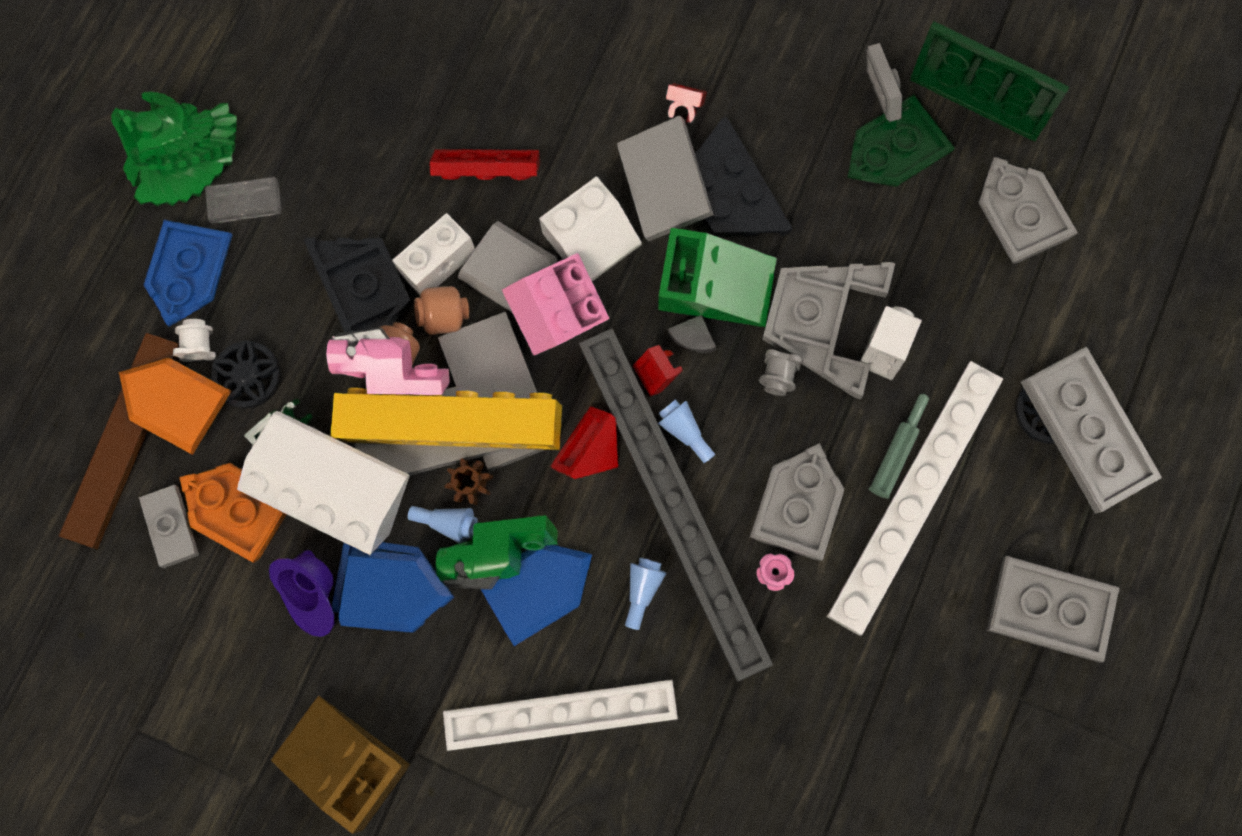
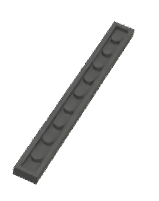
M613 329L580 342V349L611 414L616 418L619 432L736 681L738 682L772 666L770 657Z

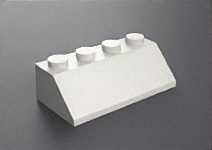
M276 411L270 417L245 458L237 490L371 555L390 535L410 475Z

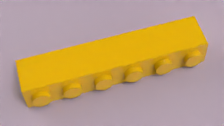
M348 388L347 394L334 393L331 437L343 443L560 450L562 405L556 399H552V395L548 393H530L529 399L515 398V394L510 392H493L492 398L478 397V393L473 391H456V397L406 394L378 395L367 394V389Z

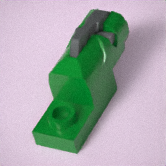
M546 515L475 523L473 541H466L438 550L436 574L443 581L444 585L449 588L490 590L499 579H508L520 574L522 548L535 551L541 550L547 545H556L558 530Z

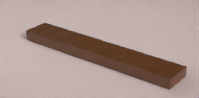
M146 333L131 369L168 357L177 362L179 357L173 356V349L179 348V343ZM123 389L119 394L59 534V537L97 550L148 430L129 420Z

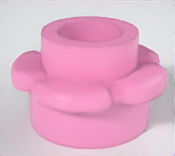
M783 554L765 555L760 560V568L757 569L759 582L766 584L767 588L773 591L782 590L784 585H789L794 578V570L791 568L790 559ZM772 569H778L779 574L773 575Z

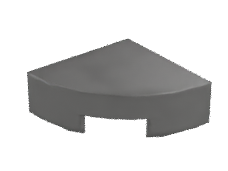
M701 315L668 329L671 339L677 345L688 350L696 351L697 353H709L716 350V346Z

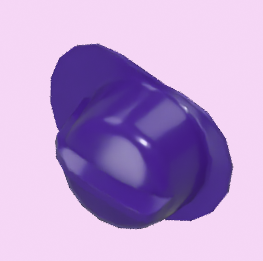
M310 550L301 552L292 560L278 558L273 561L269 568L270 579L281 595L295 623L312 636L323 637L329 634L334 626V613L328 600L333 586V575L329 568L317 559Z

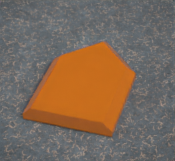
M169 357L119 372L129 420L192 455L231 393L227 388Z
M231 463L199 474L193 473L180 477L182 491L185 493L189 512L187 514L190 527L253 563L260 559L287 514L237 490L242 469Z

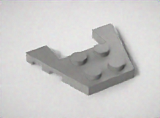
M881 262L880 265L870 266L850 264L849 267L828 268V266L781 268L762 340L783 353L800 356L802 358V365L853 397L861 399L870 364L835 356L833 352L849 289L886 298L895 263Z

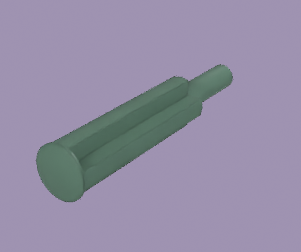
M919 394L906 423L901 422L878 472L869 487L873 494L886 499L890 498L891 491L920 432L917 424L929 401L927 395Z

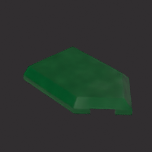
M912 95L902 101L901 119L889 122L883 113L856 130L847 178L897 187L953 152L955 147L918 99Z

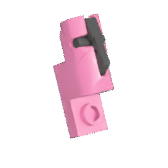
M381 327L339 333L333 336L332 340H329L327 344V364L331 374H343L359 378L366 377L367 394L442 395L450 383L449 369H437L435 364H420L412 368L410 342L398 337H389Z

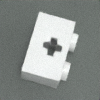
M446 213L392 261L400 275L420 295L425 288L438 287L468 260L475 248L471 237Z
M886 306L873 329L860 362L870 364L869 371L892 380L905 362L922 320L915 318L914 314L905 308Z

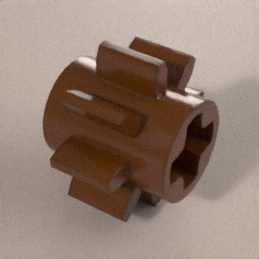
M461 458V467H458L456 470L452 468L447 469L452 475L451 482L444 486L449 490L457 491L454 501L461 503L465 496H468L469 502L477 505V496L482 493L485 495L491 494L486 489L487 481L493 479V475L481 472L484 466L483 462L477 460L473 467H470L468 460ZM466 475L475 481L472 488L467 487V484L463 482Z

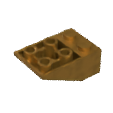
M321 696L316 698L271 759L322 811L352 834L364 830L411 765Z

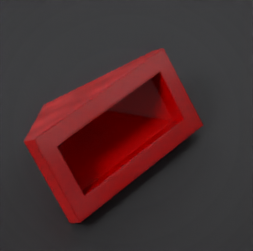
M590 406L550 467L573 479L618 468L616 418L608 412Z

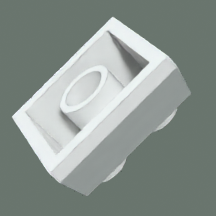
M597 176L539 218L543 235L563 260L578 253L591 281H594L641 246V241L619 202Z

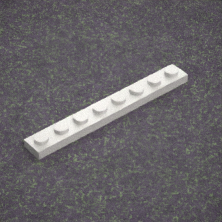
M972 361L967 364L826 617L859 636L864 633L1002 383L1003 378Z

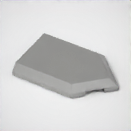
M997 157L993 158L979 205L1013 264L1065 242L1078 233L1043 172L1031 168L1026 170L1010 165L1006 160Z
M497 221L491 226L463 265L458 279L512 312L502 289L557 263V258Z
M820 444L814 445L806 449V451L772 467L750 537L757 541L822 561L844 488L838 477L834 474Z

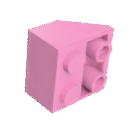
M578 253L502 289L533 355L553 348L610 319Z

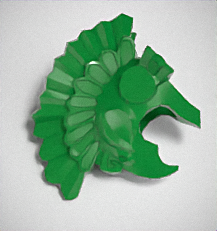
M143 92L142 99L151 104L150 111L133 112L115 108L111 114L112 124L128 156L123 170L132 186H138L134 198L141 205L151 202L156 206L164 203L174 206L179 201L187 203L192 195L200 197L205 188H210L213 179L220 177L223 167L231 165L233 161L232 155L235 151L234 140L236 139L237 116L229 114L228 103H220L212 110H204L197 113V108L191 104L182 103L180 105L165 94Z

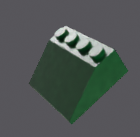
M933 21L910 77V81L1034 142L1069 89V86Z

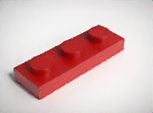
M435 149L430 160L431 176H441V178L446 180H454L462 176H476L480 180H490L496 178V176H511L515 180H526L531 178V176H537L540 164L539 150Z

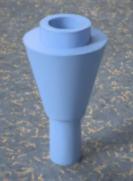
M674 400L659 413L663 419L658 424L685 445H689L703 463L715 455L701 437L702 434L687 401L680 405L677 400Z
M411 506L408 511V520L427 524L432 529L459 544L473 538L474 524L478 523L472 508L428 510Z
M639 558L638 564L630 563L631 605L625 623L626 627L636 630L640 629L646 606L648 607L667 574L660 570L661 563L645 558Z

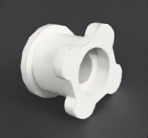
M187 319L183 321V325L175 328V333L179 335V348L173 349V356L179 357V360L182 362L216 359L215 352H211L209 348V335L213 333V328L205 325L204 320Z

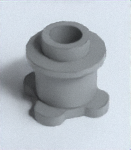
M768 349L764 361L767 364L764 375L760 376L759 382L765 386L764 390L777 396H785L786 392L795 390L796 386L793 383L795 372L800 370L802 358L794 354H786Z

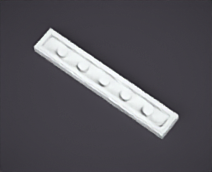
M672 680L443 711L447 751L678 719Z

